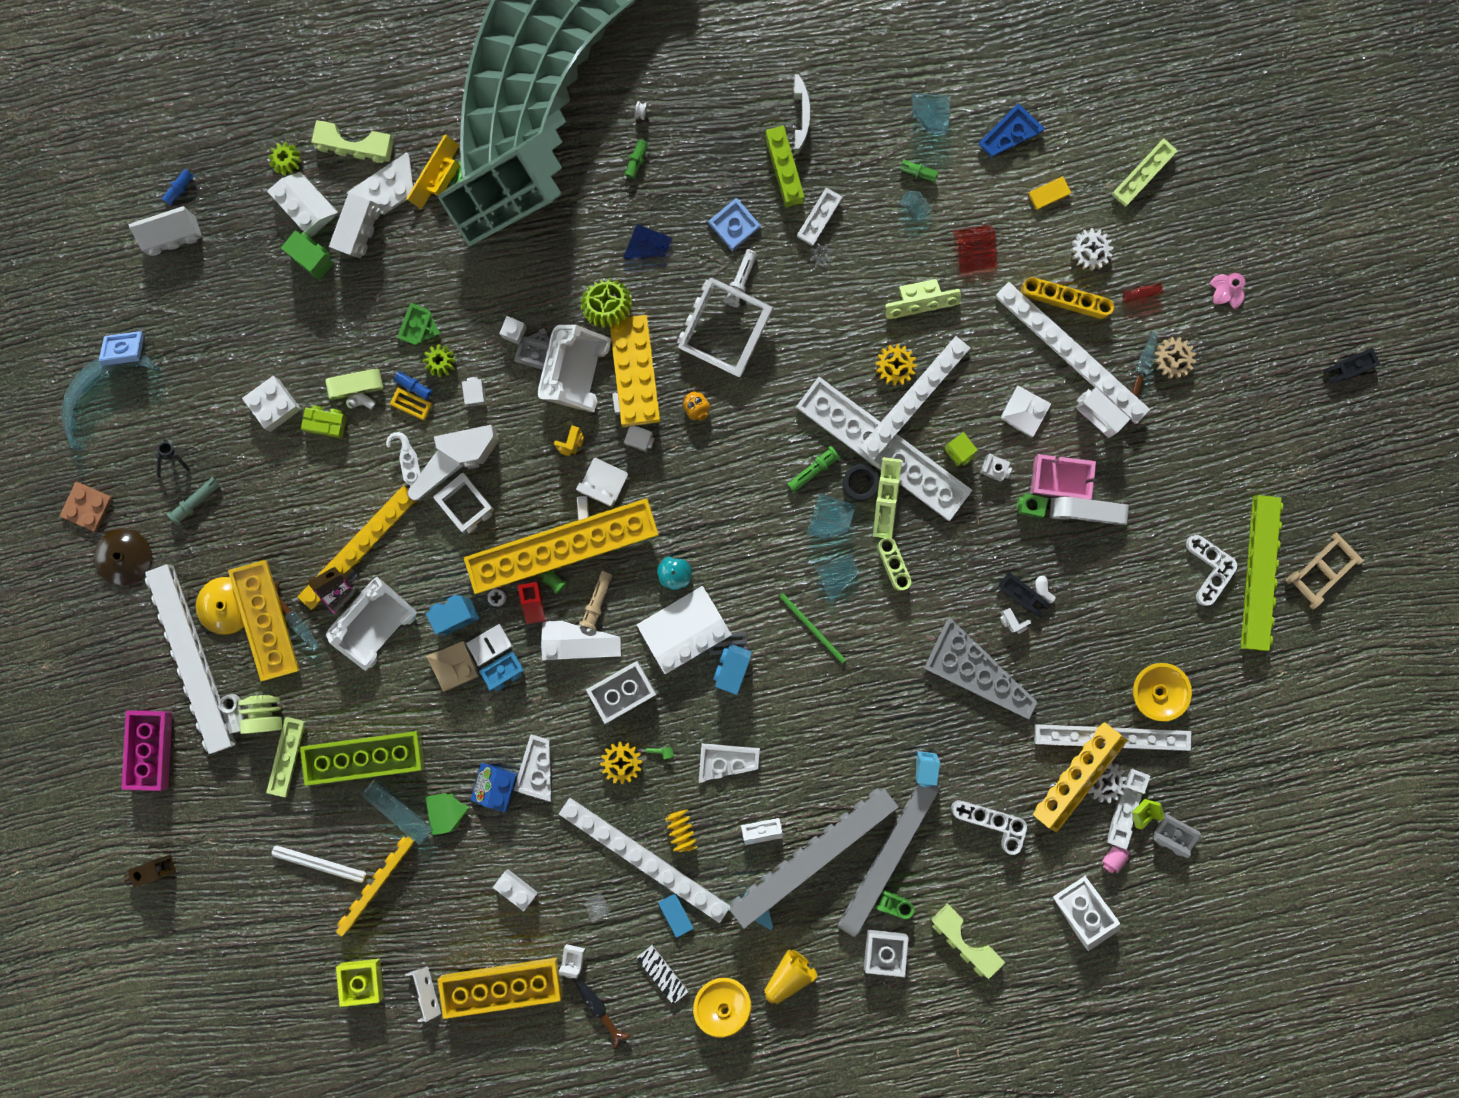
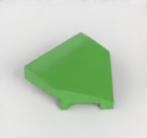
M410 302L397 339L417 345L439 335V329L434 322L431 312Z
M442 793L425 797L432 835L452 832L458 828L464 814L470 809L467 805H463L455 799L453 794Z

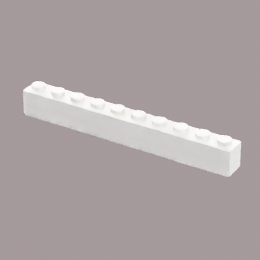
M166 564L145 572L147 576L145 582L148 588H151L153 594L151 597L152 602L158 608V619L164 625L166 631L164 636L167 642H170L172 648L171 656L177 662V673L183 679L185 685L183 690L190 699V710L196 716V727L199 733H202L204 739L202 743L205 751H208L209 754H214L236 746L233 733L229 734L224 713L219 707L220 697L174 566Z

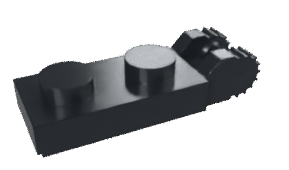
M1370 348L1337 362L1336 365L1324 369L1323 372L1328 374L1335 369H1339L1341 375L1328 380L1330 385L1380 365L1374 349Z
M1010 572L1005 575L997 586L1008 597L1040 619L1043 614L1032 606L1034 602L1037 601L1046 609L1050 607V604L1039 597L1040 595Z

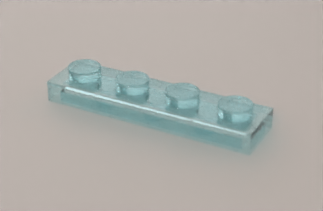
M376 779L361 794V796L419 845L432 832L433 828Z

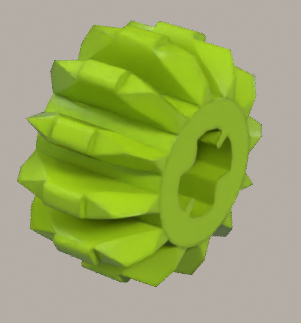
M284 142L283 146L277 143L276 150L271 148L273 154L268 155V158L272 160L269 164L271 167H274L276 173L281 172L282 175L286 176L287 171L293 174L292 169H299L297 163L302 162L301 158H299L301 153L299 150H296L294 145L289 146L287 142Z
M440 344L437 345L436 350L431 346L430 350L432 352H425L428 358L423 359V363L427 364L425 369L430 371L432 376L437 373L438 377H442L443 372L448 376V368L454 370L451 364L456 363V359L452 358L454 356L453 351H449L447 346L442 349ZM439 357L443 359V361H440V365L436 363V361H439Z

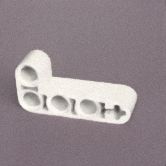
M1074 497L1051 498L1049 518L1077 519L1127 525L1129 505Z
M962 800L952 803L951 812L955 817L1004 832L1001 841L1002 849L1010 855L1020 852L1027 830L1024 820ZM962 805L964 809L969 810L970 812L969 814L961 812L959 815V812L956 811L957 807H961ZM978 810H982L984 813V817L981 820L975 819V813ZM996 816L1002 817V823L999 826H995L993 823ZM1019 821L1021 823L1020 830L1013 831V823ZM1010 840H1014L1016 843L1013 850L1007 849V843Z

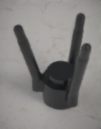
M164 440L158 445V454L155 456L157 459V477L161 476L162 459L171 460L176 458L187 471H190L188 465L175 452L173 445L168 440Z

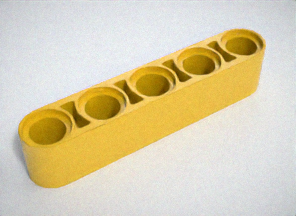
M1035 277L1028 278L1021 286V293L1026 298L1095 318L1104 319L1114 310V303L1108 298ZM1032 284L1035 291H1029L1026 285ZM1045 289L1051 290L1053 292V296H1047L1045 294ZM1063 295H1069L1071 297V302H1066L1063 298ZM1087 300L1089 307H1084L1081 301ZM1100 305H1105L1108 309V312H1102L1100 310Z

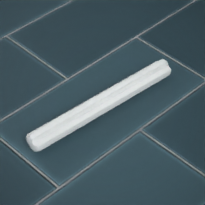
M274 846L272 850L273 857L362 883L366 877V873L287 848Z

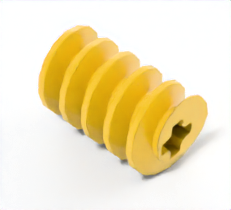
M688 809L671 813L665 819V821L672 822L667 826V829L674 830L669 836L676 837V839L671 841V844L678 845L673 849L675 852H685L698 848L697 846H692L696 839L690 838L694 831H688L692 827L691 823H686L690 816L683 815Z

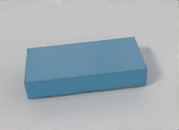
M676 893L658 902L676 938L694 929Z

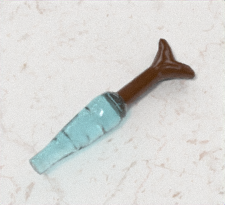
M1151 332L1135 368L1137 377L1131 393L1137 398L1144 378L1151 371L1158 334Z
M276 582L274 585L287 625L316 651L320 648V645L313 637L302 617L296 611H291L280 598V582Z

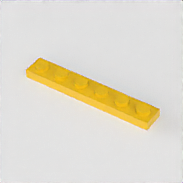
M410 835L407 838L403 837L396 845L398 850L395 854L390 853L385 860L387 864L383 870L379 868L374 874V882L371 885L367 884L362 890V898L359 901L355 900L350 906V914L347 917L344 915L338 922L339 928L336 933L340 936L347 934L415 843L416 838Z

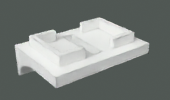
M500 624L466 643L479 667L513 647ZM484 638H488L496 653L492 654Z

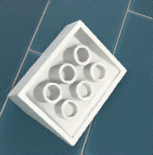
M703 586L637 624L664 674L671 672L732 635Z

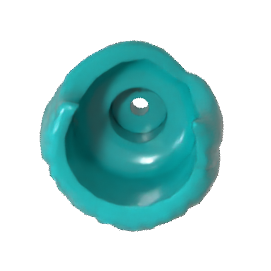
M668 556L662 560L657 568L660 583L670 590L684 588L689 585L692 579V568L683 559H674Z

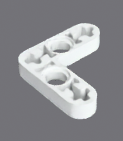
M1194 535L1187 539V549L1214 568L1196 595V600L1200 605L1208 606L1215 602L1236 571L1237 562L1202 536ZM1198 540L1199 546L1205 547L1207 545V547L1203 551L1199 547L1193 548L1192 541ZM1210 549L1216 552L1214 560L1207 558V551ZM1230 562L1229 566L1231 569H1226L1223 574L1217 572L1218 570L1220 572L1224 570L1225 565L1223 563ZM1214 576L1221 578V585L1219 587H1215L1212 584ZM1210 589L1216 591L1210 592V594L1208 595V598H1210V600L1203 601L1204 597L1202 596V594H1207Z

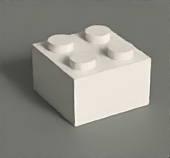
M272 376L242 398L263 428L269 432L301 410L282 382L275 376Z
M867 930L864 960L865 973L905 977L908 948L907 934Z

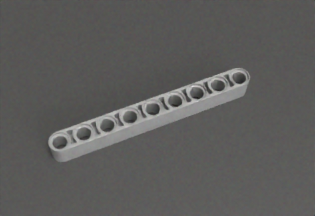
M919 783L917 784L839 921L838 928L853 937L858 934L940 789L939 785L922 787Z

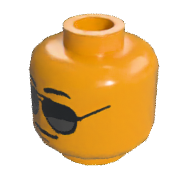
M691 392L684 397L682 407L691 420L702 421L708 417L711 406L702 393Z

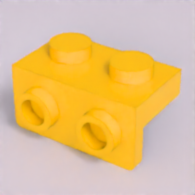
M571 426L566 444L555 441L554 445L561 454L570 456L572 453L576 455L578 447H581L583 444L584 436H582L583 434L579 427Z

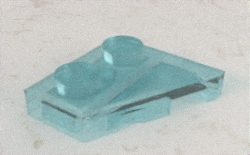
M852 554L816 568L830 603L834 602L838 594L859 573Z

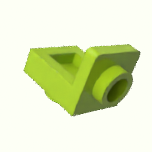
M1144 799L1132 811L1135 827L1138 829H1143L1152 819L1162 821L1165 818L1161 803Z

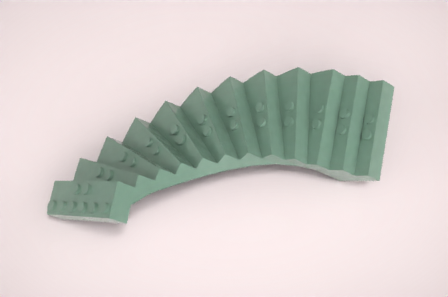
M491 0L474 43L464 87L460 130L462 179L438 195L440 202L468 246L549 204L561 194L551 176L562 167L551 150L562 143L556 129L566 122L560 108L570 102L567 86L577 80V66L588 59L591 45L599 41L606 27L617 21L622 12L632 6L637 0Z

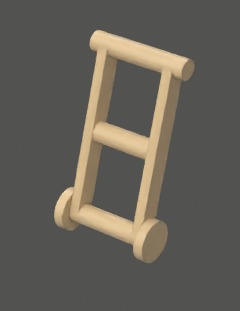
M1337 532L1331 536L1333 540L1301 572L1295 571L1285 580L1288 584L1293 583L1311 602V609H1315L1324 601L1322 596L1355 563L1360 565L1364 561ZM1336 544L1352 559L1337 574L1322 560ZM1315 564L1330 579L1316 595L1300 580Z

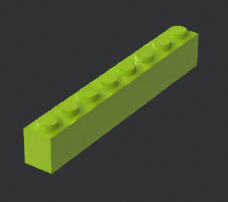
M1257 495L1252 498L1241 649L1270 651V647L1273 644L1271 628L1274 627L1272 613L1276 606L1274 590L1277 588L1275 575L1279 567L1277 552L1280 550L1278 536L1282 529V522H1280V514L1283 512L1282 497Z

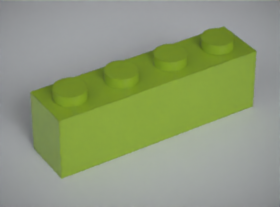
M784 125L766 130L765 139L785 208L804 203V193Z

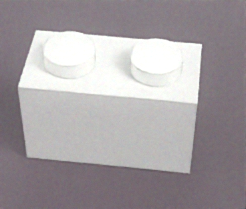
M508 869L493 886L495 890L523 912L538 894L537 891Z

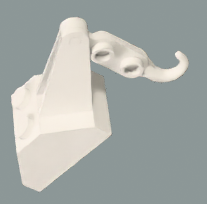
M492 425L435 436V445L438 450L422 472H420L417 454L411 447L407 436L403 433L391 434L387 438L386 446L389 448L391 441L395 438L401 440L400 464L403 479L410 485L408 496L418 501L460 468L476 469L479 468V464H484L498 443L496 429Z

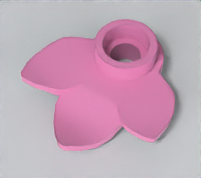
M1232 273L1229 276L1221 274L1211 280L1210 284L1217 288L1213 296L1214 304H1223L1229 301L1234 309L1241 305L1244 300L1242 289L1245 286V279L1241 274ZM1234 279L1239 281L1237 286L1232 285Z

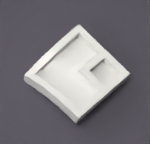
M1017 386L1001 415V419L1032 438L1051 403Z

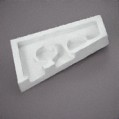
M530 735L513 791L551 802L549 739Z
M702 744L699 783L758 769L760 748Z

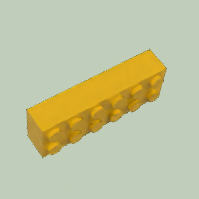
M557 957L445 974L438 978L443 1019L561 1001L563 997Z

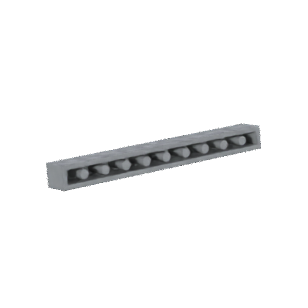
M884 788L873 790L868 794L870 797L865 802L861 800L853 806L854 811L850 814L845 812L838 818L840 822L834 826L832 824L827 826L823 830L824 834L819 838L815 836L807 842L809 846L804 850L799 848L792 854L794 858L788 862L786 860L776 866L778 868L773 874L769 872L761 878L762 883L758 886L753 884L746 890L747 894L744 897L740 898L738 896L731 901V907L728 909L742 928L747 927L896 810L898 806Z

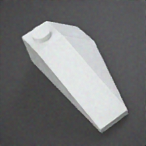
M564 621L542 623V660L621 656V641L618 636Z

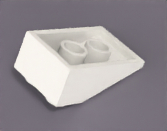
M1086 876L1053 896V899L1087 951L1120 931V922Z

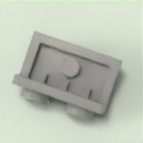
M1165 814V818L1160 821L1154 830V840L1158 845L1173 850L1176 855L1189 859L1191 856L1190 850L1200 838L1201 833Z

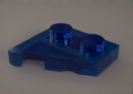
M637 224L623 258L630 260V258L665 257L672 237Z

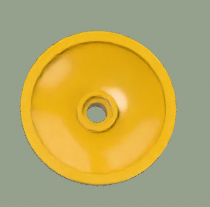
M221 577L208 582L200 590L196 600V613L201 624L209 631L222 635L233 634L243 629V620L230 578ZM220 602L224 604L222 609L218 607Z
M1156 663L1146 667L1138 674L1133 685V698L1137 708L1152 720L1170 721L1176 719L1187 710L1191 702L1192 688L1188 677L1181 669L1171 664ZM1158 688H1160L1162 691L1161 695L1159 696L1156 694V690Z
M730 978L714 979L706 983L696 995L693 1006L694 1018L698 1026L710 1036L717 1038L732 1036L745 1026L750 1017V996L744 986L736 980ZM728 1008V1012L723 1014V1010Z

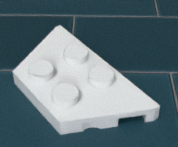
M406 152L348 191L347 194L350 192L379 204L380 214L385 215L406 201L414 186L409 154Z

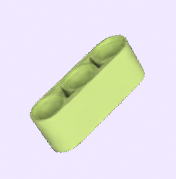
M370 369L325 380L329 399L332 400L383 389L380 369Z
M883 538L877 546L879 555L893 587L898 591H904L911 585L910 575L895 541L892 538ZM889 542L892 546L891 551L885 552L882 549V543ZM891 559L899 562L898 569L894 570L889 566ZM898 577L906 579L905 587L898 586Z

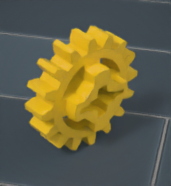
M899 344L895 348L889 345L888 351L883 348L881 351L883 355L878 354L877 356L880 361L875 363V366L880 367L876 370V373L882 374L880 380L886 378V384L892 381L893 386H896L897 382L903 385L904 379L909 382L911 380L909 375L914 376L915 374L912 369L917 367V364H913L916 357L910 356L913 351L906 352V346L900 349ZM893 353L891 359L884 360L888 355ZM894 361H897V364L901 365L898 367V369H895V366L892 365ZM885 369H887L891 373V376L885 371ZM908 370L906 374L899 377L901 371Z
M619 742L618 747L613 743L611 744L612 750L606 748L607 755L601 756V758L605 759V762L600 763L601 766H605L602 773L607 772L609 774L607 779L613 777V783L620 780L621 784H624L625 779L631 782V776L635 778L638 776L636 770L641 771L642 769L638 764L642 763L643 760H638L637 758L641 753L635 754L636 747L634 746L630 749L629 743L623 746L622 742ZM617 751V757L609 760L611 754ZM625 751H628L633 758H628L625 755ZM620 758L623 761L630 762L625 764L623 768H620V765L613 764L619 761ZM629 766H634L633 770L626 775V769ZM610 767H614L618 771V775L614 774Z

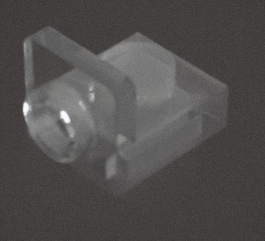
M601 893L585 902V906L590 912L589 918L592 923L611 910Z

